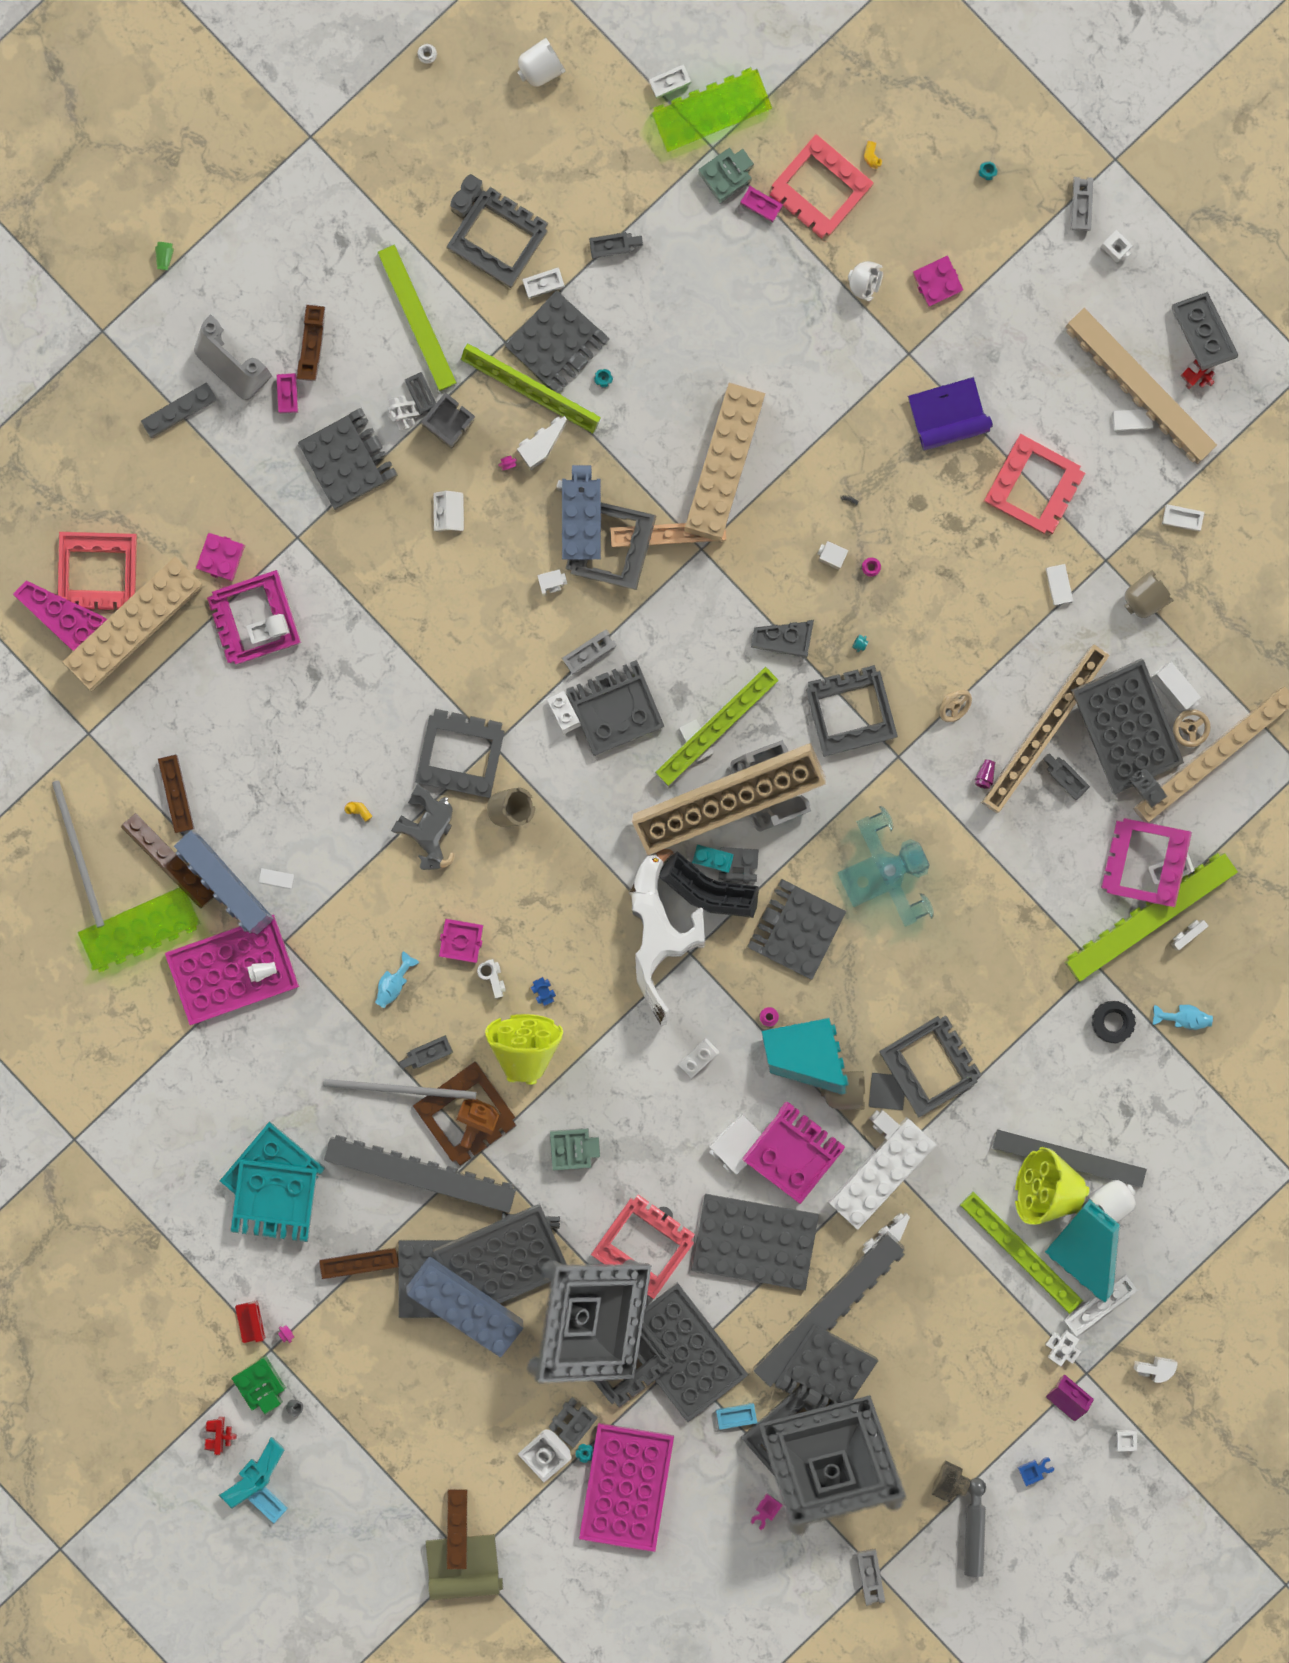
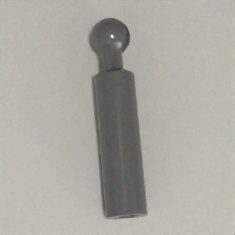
M973 1478L967 1485L968 1492L971 1495V1504L966 1506L964 1575L982 1577L984 1576L986 1507L981 1504L982 1495L986 1492V1483L981 1478Z

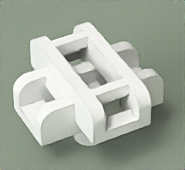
M404 396L389 399L390 407H388L390 419L393 422H397L399 430L412 428L415 425L413 418L420 415L415 409V401L407 402Z
M1067 1330L1062 1336L1053 1332L1051 1338L1045 1344L1052 1349L1048 1358L1060 1366L1063 1365L1066 1359L1073 1364L1081 1353L1075 1347L1079 1339Z

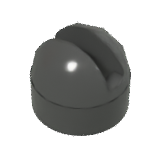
M293 1399L287 1403L286 1410L289 1414L298 1416L302 1413V1402Z

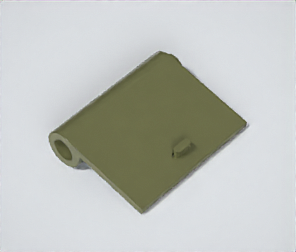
M495 1534L467 1537V1569H447V1539L425 1541L430 1600L500 1594V1590H503V1578H499Z

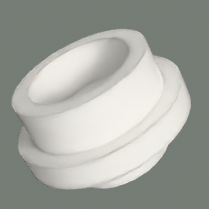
M424 44L418 49V58L421 62L429 64L436 59L437 52L434 46ZM430 52L431 55L429 57H425L424 53Z

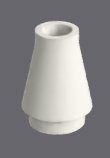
M274 962L252 964V966L247 967L251 982L256 981L257 983L277 973Z

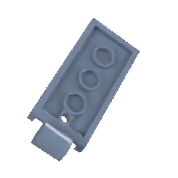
M572 465V480L562 479V559H601V479L592 480L591 465ZM583 487L584 492L580 493L579 488Z

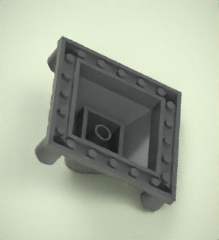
M631 1259L623 1264L562 1265L552 1260L546 1262L542 1268V1275L551 1283L540 1357H533L527 1366L528 1373L535 1377V1381L538 1383L634 1379L652 1265L639 1263Z
M871 1395L759 1424L762 1445L766 1448L788 1516L789 1530L793 1534H804L808 1530V1524L870 1509L879 1505H885L889 1510L900 1509L903 1501L906 1500V1495Z

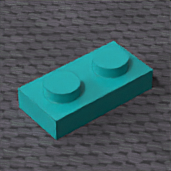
M697 844L692 863L729 873L734 854Z

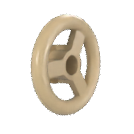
M957 690L947 694L943 698L940 708L941 719L945 722H954L962 718L972 704L970 692L967 690ZM966 702L963 709L958 713L961 705ZM946 708L952 711L951 717L946 716Z
M1199 710L1184 711L1174 722V737L1183 746H1198L1209 736L1210 721ZM1190 715H1196L1200 717L1196 721L1190 718L1183 720L1185 717ZM1204 723V733L1196 740L1195 733L1198 727ZM1193 725V728L1188 730L1189 726ZM1179 727H1181L1184 733L1189 735V741L1184 740L1180 736Z

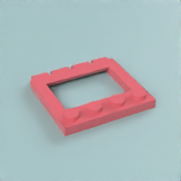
M815 134L772 184L773 190L769 195L779 203L785 198L786 201L783 206L793 215L800 211L801 213L797 218L808 228L814 223L815 226L812 228V231L822 239L826 234L828 236L831 235L873 186L874 182ZM811 155L854 190L830 220L787 184Z
M1020 434L984 502L1043 534L1046 531L1053 534L1059 524V521L1053 517L1062 518L1068 507V504L1062 502L1063 499L1067 502L1072 500L1077 488L1071 484L1074 483L1079 486L1085 473L1079 470L1080 465ZM1032 453L1066 470L1040 519L1006 502Z
M59 532L58 596L75 604L76 601H79V605L86 609H95V604L98 602V610H114L115 603H117L118 610L136 593L137 534ZM70 552L126 553L125 591L69 590Z
M638 1194L635 1199H629L591 1255L603 1264L616 1265L623 1264L629 1259L633 1260L611 1243L632 1213L640 1217L679 1245L658 1276L652 1272L650 1273L647 1295L654 1299L694 1244L692 1238L695 1234L685 1227L679 1232L677 1229L680 1227V1223L670 1216L662 1220L665 1213L653 1204L647 1209L646 1206L649 1201Z

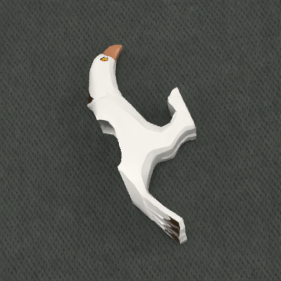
M662 849L645 858L629 891L632 897L633 915L640 918L644 926L642 946L635 957L637 983L660 1026L667 1025L669 1010L655 989L651 979L652 974L666 957H681L689 949L695 947L704 948L703 908H699L691 914L693 928L686 933H679L670 925L659 898V873L665 861L673 854V851L670 849Z

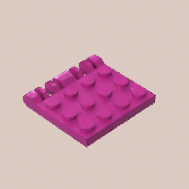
M785 1102L779 1109L776 1117L744 1155L742 1160L801 1204L843 1152L845 1146L834 1137H831L822 1148L820 1145L826 1139L828 1132L822 1130L814 1121H808L809 1118L806 1115L801 1116L795 1126L792 1125L800 1111L789 1102Z

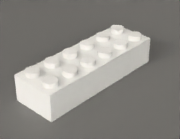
M907 1117L899 1124L900 1127L888 1140H884L828 1201L857 1230L936 1146Z

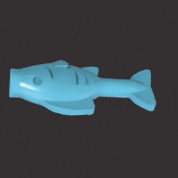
M402 952L403 963L397 973L391 974L389 971H386L379 981V990L375 1003L382 1008H385L386 1005L390 1004L400 995L402 986L407 982L403 976L408 968L419 964L418 960L410 957L405 952Z
M1156 1005L1153 1007V1025L1160 1023L1162 1020L1175 1021V1027H1184L1189 1030L1212 1027L1213 1016L1200 1011L1192 1005H1179V1012L1176 1014L1165 1013Z

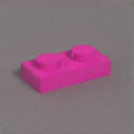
M749 186L740 202L741 205L772 223L783 207V204Z
M296 373L276 374L279 414L298 413Z

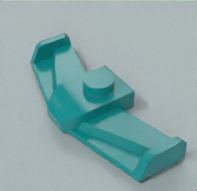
M271 1437L258 1462L251 1459L238 1473L243 1479L218 1496L232 1509L257 1491L263 1490L268 1485L270 1476L285 1451L284 1447Z

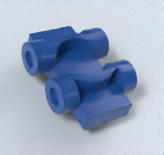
M542 977L533 981L534 986L531 989L534 994L538 992L539 996L536 997L538 1004L543 1003L545 1006L554 1002L553 997L556 994L553 989L549 990L548 987L551 986L549 980H544Z

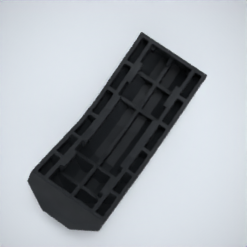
M678 851L662 867L659 877L691 905L703 908V910L709 913L754 918L757 909L759 886L718 882L711 879Z

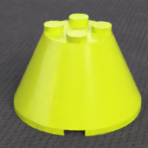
M517 1014L510 1015V1019L501 1021V1018L491 1022L486 1028L485 1036L507 1077V1081L525 1082L532 1085L537 1083V1079L543 1076L563 1038V1029L560 1025H555L554 1020L544 1016Z
M1040 1147L1038 1151H1032L1021 1165L1015 1184V1190H1018V1201H1015L1017 1213L1022 1221L1031 1225L1041 1224L1074 1213L1077 1214L1082 1209L1085 1198L1089 1195V1187L1086 1186L1084 1179L1053 1150Z

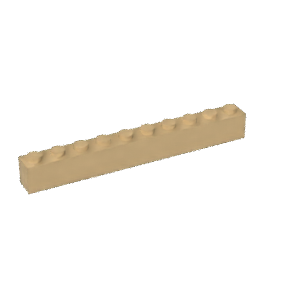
M1085 307L1065 326L1068 335L1073 339L1076 338L1080 342V347L1085 352H1090L1094 356L1093 360L1099 366L1102 365L1107 370V375L1112 380L1116 379L1120 383L1119 387L1126 394L1129 393L1133 397V402L1138 407L1142 406L1148 410L1146 415L1160 425L1159 428L1164 434H1169L1173 438V443L1179 449L1182 448L1186 452V456L1191 462L1198 464L1217 446Z
M1095 644L1088 649L981 802L995 813H999L1075 706L1076 701L1071 690L1091 682L1110 656Z
M1285 686L1278 689L1163 783L1161 787L1168 797L1154 807H1151L1145 800L1136 805L1133 810L1142 821L1149 823L1285 712L1289 708V690Z

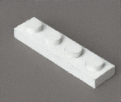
M1124 1274L1114 1282L1113 1294L1106 1303L1094 1297L1067 1317L1064 1322L1077 1337L1138 1290L1127 1275Z

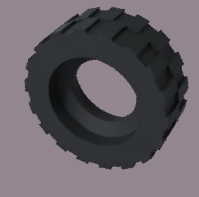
M1106 1001L1100 1004L1095 1009L1094 1015H1092L1093 1031L1105 1042H1124L1127 1038L1131 1037L1132 1032L1135 1030L1136 1017L1132 1009L1122 1002ZM1112 1012L1120 1014L1123 1019L1121 1029L1114 1032L1109 1031L1104 1024L1105 1017Z

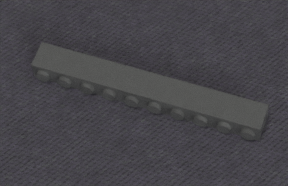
M341 1135L331 1137L329 1140L324 1161L510 1213L517 1190L513 1188L511 1183L502 1182V1184L495 1183V1179L484 1176L483 1179L476 1177L477 1174L465 1171V1174L457 1172L458 1169L447 1166L446 1169L441 1168L439 1163L428 1161V1164L420 1162L421 1158L402 1157L401 1152L391 1150V1153L383 1151V1147L373 1145L372 1148L367 1147L365 1142L354 1140V1143L346 1141L347 1137Z
M887 1231L754 1366L753 1371L769 1387L773 1384L776 1385L778 1378L812 1326L815 1324L829 1331L833 1329L837 1324L836 1320L840 1316L844 1317L851 1310L850 1306L854 1302L858 1303L864 1297L863 1292L867 1288L871 1290L878 1282L876 1279L881 1274L883 1276L886 1275L894 1261L898 1262L905 1255L903 1253L905 1247Z

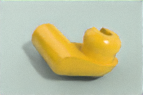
M867 141L864 159L871 168L877 169L882 165L881 158L878 159L874 153L877 143Z
M349 802L344 807V811L347 814H360L365 822L373 817L362 802Z

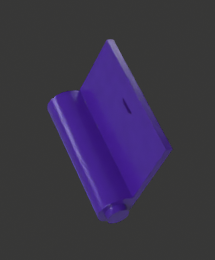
M974 377L908 396L923 451L988 433L990 428L993 427L991 417H987L983 412Z

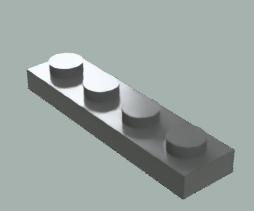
M206 382L142 419L141 422L149 436L153 438L217 399Z

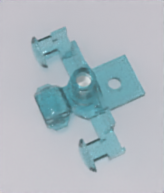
M879 806L881 813L856 821L872 857L837 872L852 906H858L889 892L905 927L929 914L932 920L934 910L928 897L919 893L922 900L910 905L901 887L905 873L918 878L928 873L930 864L920 843L912 839L902 843L897 856L884 851L876 831L888 826L890 832H892L893 821L887 809ZM861 876L868 879V885L864 888L859 887L857 884V880Z

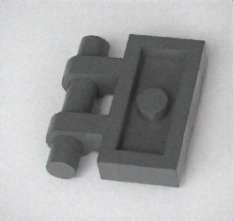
M720 847V851L734 854L729 873L719 872L718 880H726V882L743 881V883L757 882V874H750V868L758 869L759 849ZM733 867L744 868V874L732 873Z
M572 1396L568 1402L564 1403L560 1413L553 1417V1422L550 1424L549 1429L553 1432L558 1427L563 1429L559 1437L575 1448L597 1420L598 1416L584 1405L579 1410L575 1409L574 1406L578 1400ZM570 1413L574 1417L566 1424L563 1420Z

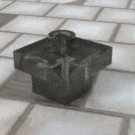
M945 1460L934 1482L932 1495L948 1503L955 1496L965 1497L968 1492L970 1479L962 1475V1468Z

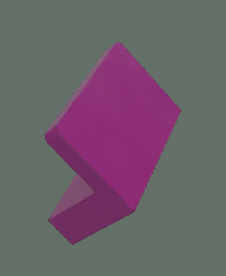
M1065 1374L1059 1379L1056 1387L1046 1395L1049 1401L1073 1421L1086 1414L1094 1401L1089 1394Z

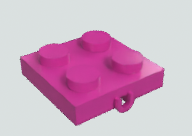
M948 255L912 272L918 284L917 289L920 294L922 293L928 307L964 290L958 279L959 275L956 273V269L953 268Z
M208 532L196 569L211 574L210 576L215 578L221 577L233 581L245 545L233 541L226 536L221 537Z
M445 919L443 934L441 933L440 935L441 947L439 957L477 963L479 949L482 948L483 940L481 938L484 925Z

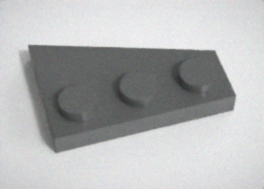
M814 620L754 627L751 648L807 658Z

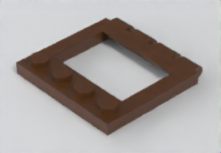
M476 1061L437 1089L467 1091L479 1082L501 1113L492 1135L479 1130L470 1149L464 1148L460 1143L454 1147L432 1115L456 1098L427 1095L413 1105L451 1161L454 1162L456 1160L460 1166L471 1159L468 1153L469 1150L475 1156L487 1148L483 1140L486 1139L491 1145L503 1135L499 1131L500 1128L507 1133L517 1126L513 1121L515 1115Z

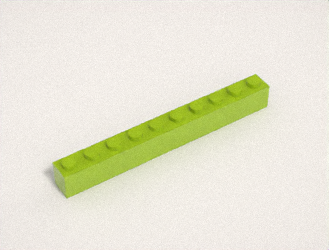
M1216 853L1209 858L1210 862L1206 865L1200 864L1195 867L1193 874L1182 876L1175 907L1146 901L1147 905L1142 909L1140 907L1130 912L1131 916L1128 919L1122 918L1114 923L1115 928L1110 931L1108 929L1104 930L1098 935L1099 939L1094 942L1090 940L1085 943L1083 950L1078 953L1074 951L1067 956L1068 960L1064 963L1075 979L1079 982L1238 873L1225 853L1220 855Z

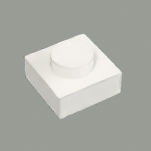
M1116 1430L1117 1451H1137V1431Z

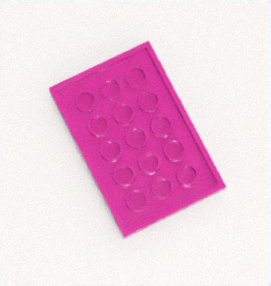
M272 915L274 920L259 934L245 932L239 926L165 953L189 1025L300 987L275 915ZM275 963L277 973L257 983L256 981L251 982L247 967L252 966V964Z
M598 1423L579 1539L652 1552L656 1551L674 1435Z

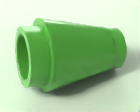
M157 242V246H155L157 269L168 270L174 251L172 243Z

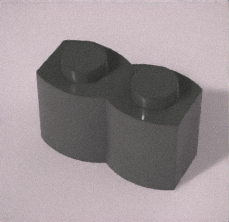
M469 174L463 180L461 190L456 192L451 200L450 206L453 213L461 218L467 216L473 203L483 191L482 180L472 174Z

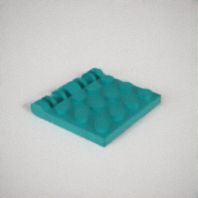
M269 1121L219 1181L236 1194L241 1159L308 1168L307 1166L309 1165L313 1169H318L317 1173L319 1174L324 1171L325 1167Z
M241 1159L231 1232L239 1233L241 1219H243L242 1234H247L249 1220H255L253 1232L254 1235L258 1236L261 1221H263V1237L276 1238L278 1224H282L280 1239H285L287 1225H293L292 1240L297 1241L299 1226H301L300 1241L308 1242L318 1169Z

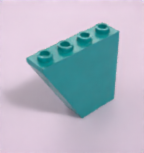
M830 1018L762 1031L770 1073L839 1094H846L845 1086H849L847 1075L842 1073V1069H845L843 1058L838 1056V1052H841L839 1041L834 1039V1036L837 1035L835 1024L831 1025Z
M1089 1199L1045 1251L1053 1261H1056L1067 1273L1075 1277L1082 1286L1089 1289L1096 1298L1106 1303L1114 1291L1120 1224Z

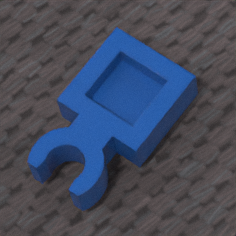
M1049 1457L1043 1458L1039 1464H1037L1036 1460H1032L1017 1467L1026 1486L1044 1479L1042 1473H1052L1055 1470L1053 1466L1050 1468L1045 1467V1464L1051 1461Z

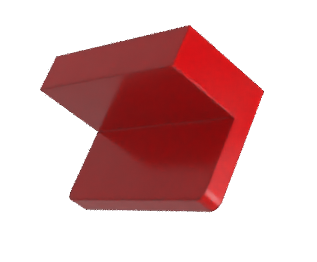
M258 1300L236 1305L235 1309L242 1342L264 1341L266 1336Z

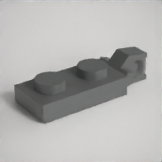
M627 232L589 238L592 258L630 253L634 251V247L643 246L642 235L632 237V233Z
M1050 753L1043 758L1049 766L1047 768L1049 774L1075 800H1078L1090 788L1064 759L1062 760L1060 757L1055 759Z
M444 1035L410 1050L407 1053L408 1058L399 1061L402 1069L410 1065L415 1069L453 1053L447 1036Z

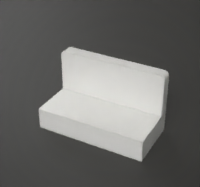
M452 491L434 493V531L464 530L463 493Z

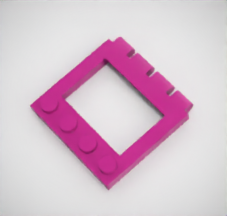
M278 570L212 591L213 596L207 597L210 610L218 609V612L212 614L216 629L224 628V630L218 632L222 647L230 646V648L224 650L228 663L235 662L238 665L301 643ZM263 586L272 615L284 614L290 633L280 636L279 640L244 651L227 598Z
M1126 818L1123 819V822L1116 821L1113 834L1120 836L1119 838H1112L1109 853L1115 854V857L1108 856L1105 869L1106 872H1111V876L1104 875L1101 888L1108 889L1107 893L1175 907L1192 832ZM1132 830L1170 837L1157 893L1120 886Z

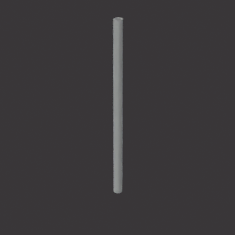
M54 781L52 785L97 928L103 927L105 925L60 781Z
M324 1079V1087L475 1100L477 1095L476 1092Z

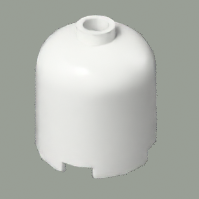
M547 38L522 53L518 59L520 68L518 74L523 82L527 80L534 87H539L566 72Z
M1113 1180L1087 1196V1201L1090 1199L1112 1219L1119 1222L1135 1209L1136 1200L1134 1195L1136 1192L1130 1184L1126 1186L1122 1181Z

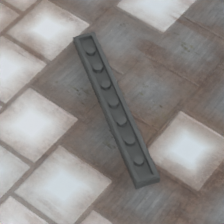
M997 1129L992 1147L994 1149L1027 1157L1032 1151H1038L1040 1147L1049 1148L1074 1170L1143 1187L1146 1168Z

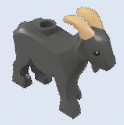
M417 784L408 803L411 805H423L426 812L419 824L401 815L391 832L410 836L428 853L427 857L418 856L421 859L420 868L422 870H436L448 867L454 861V853L451 852L449 858L444 860L439 841L443 834L447 835L452 827L449 823L452 820L453 808L448 802V797H443L440 801H436L428 791Z

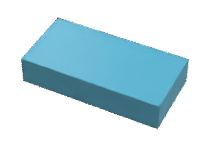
M754 1403L716 1409L719 1430L757 1423Z
M266 1487L247 1498L273 1523L288 1509Z

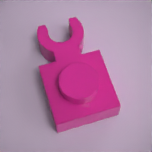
M766 1493L756 1507L759 1514L751 1518V1524H754L756 1520H761L762 1523L759 1529L762 1530L766 1524L765 1520L768 1518L772 1521L783 1504Z

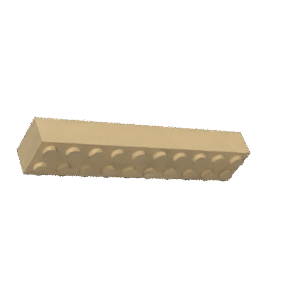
M811 743L634 813L632 823L647 855H650L826 784V777Z

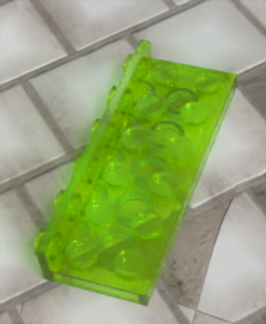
M751 67L741 71L742 75L736 78L733 74L724 78V83L719 85L716 82L706 86L707 90L700 92L697 89L688 93V98L682 100L680 96L671 100V105L665 107L664 104L654 107V112L650 113V115L654 119L666 152L668 153L773 109L758 69L752 70Z
M179 887L104 920L105 926L97 928L95 924L77 933L91 962L92 971L98 970L100 973L109 969L108 965L114 962L118 965L127 961L126 957L132 954L134 957L145 953L144 949L148 947L155 949L161 946V942L166 939L169 942L179 938V934L184 931L187 934L197 930L196 926L201 923L189 896Z

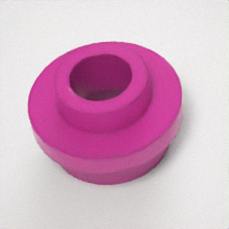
M510 455L501 458V463H498V466L504 471L517 466L515 462L517 459L512 458Z
M873 557L867 558L862 564L863 573L869 577L878 575L881 570L879 560ZM869 564H873L875 566V569L873 571H870L868 569Z
M772 1007L764 1008L760 1013V1021L765 1026H773L779 1020L778 1012ZM768 1013L773 1015V1019L770 1021L766 1019Z
M287 1325L280 1326V1332L277 1334L283 1342L288 1341V1343H291L295 1336Z

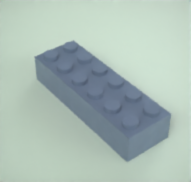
M190 831L174 845L178 850L175 852L182 861L185 860L190 864L188 868L195 875L202 877L201 883L207 889L210 888L215 892L213 896L219 903L227 906L226 911L233 918L235 917L240 920L238 924L245 932L259 934L274 920L273 916L199 834Z
M430 1256L406 1286L409 1297L500 1358L524 1329L522 1318Z

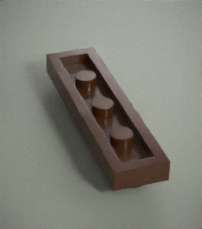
M178 755L158 758L175 833L195 829Z
M396 1247L319 1260L322 1279L399 1267Z
M448 1489L447 1569H467L468 1489Z

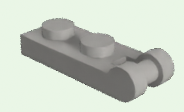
M1087 177V179L1073 178L1071 230H1091L1093 178ZM1080 187H1086V191H1080Z
M607 629L562 658L572 675L617 646L616 642L612 641L609 637L610 633ZM603 640L606 646L601 648L597 642Z
M876 1548L857 1552L866 1606L872 1605L875 1602H879V1604L885 1603ZM877 1590L878 1594L870 1595V1591Z

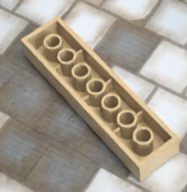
M728 383L684 532L718 542L722 541L765 393Z
M175 556L62 662L92 692L203 587L202 583Z

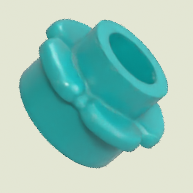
M984 162L980 165L979 175L981 178L992 180L997 175L998 170L993 162Z
M599 369L595 373L594 381L600 387L605 388L612 383L613 376L608 369Z
M859 634L855 639L852 648L856 649L857 653L860 650L864 651L869 641L866 640V635L862 636Z
M581 1444L578 1446V1450H576V1458H579V1461L582 1463H587L592 1460L594 1449L591 1445Z

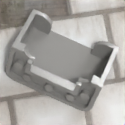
M210 314L201 325L194 346V352L240 398L250 399L272 375L267 367L258 359L249 358L241 365L222 347L225 343L221 338L224 329Z
M783 740L744 754L731 761V771L734 774L788 752V748ZM799 795L750 814V818L756 830L761 832L811 812L810 803L807 798Z

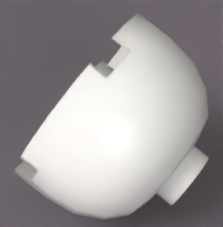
M865 261L859 263L849 272V285L855 296L866 301H871L874 298L871 295L874 291L878 292L882 282L883 272L880 271L882 265Z

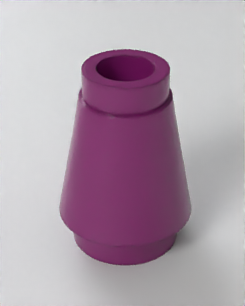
M984 760L975 777L976 786L990 789V786L993 785L996 764L994 761Z

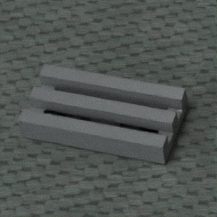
M422 372L405 379V382L420 415L425 412H429L436 402ZM419 377L432 402L431 405H428V402L417 381V378ZM411 381L414 382L425 405L423 409L410 384Z

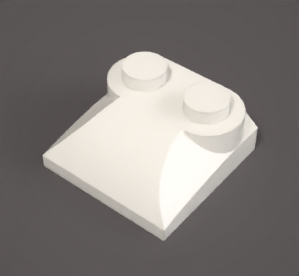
M548 1429L541 1431L535 1439L518 1453L543 1482L548 1480L572 1458L569 1448L553 1431Z

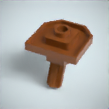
M466 1099L463 1101L456 1118L457 1121L466 1124V1131L460 1142L461 1146L470 1149L479 1130L492 1135L499 1117L498 1112L492 1105L478 1099Z

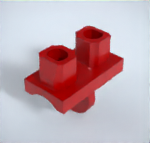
M1196 359L1193 363L1200 370L1195 373L1188 367L1181 374V377L1187 382L1185 386L1189 390L1200 378L1202 381L1198 385L1201 388L1206 384L1209 386L1214 384L1212 377L1215 375V372L1211 370L1206 374L1205 372L1208 369L1202 371Z
M219 1416L218 1419L207 1420L206 1432H216L215 1439H205V1450L213 1451L214 1455H221V1452H223L224 1439L225 1446H231V1440L237 1439V1434L232 1433V1426H226V1433H224L225 1417Z

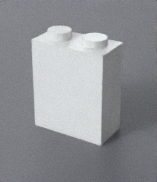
M1172 662L1164 665L1151 676L1154 683L1179 713L1187 710L1191 711L1199 704L1198 700L1201 696Z
M741 1114L709 1145L712 1149L710 1153L716 1160L719 1158L725 1163L723 1167L730 1174L734 1172L737 1175L747 1165L742 1158L762 1133Z

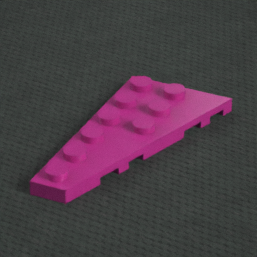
M25 581L13 593L23 605L72 651L107 620V618L29 581Z

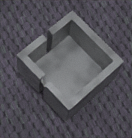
M445 392L421 421V424L452 449L462 436L461 430L465 432L475 420V416L463 406L458 410L459 403Z

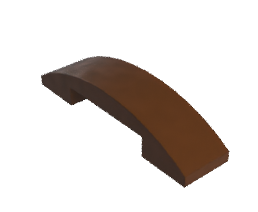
M306 304L302 348L296 377L299 380L316 381L324 333L325 306Z

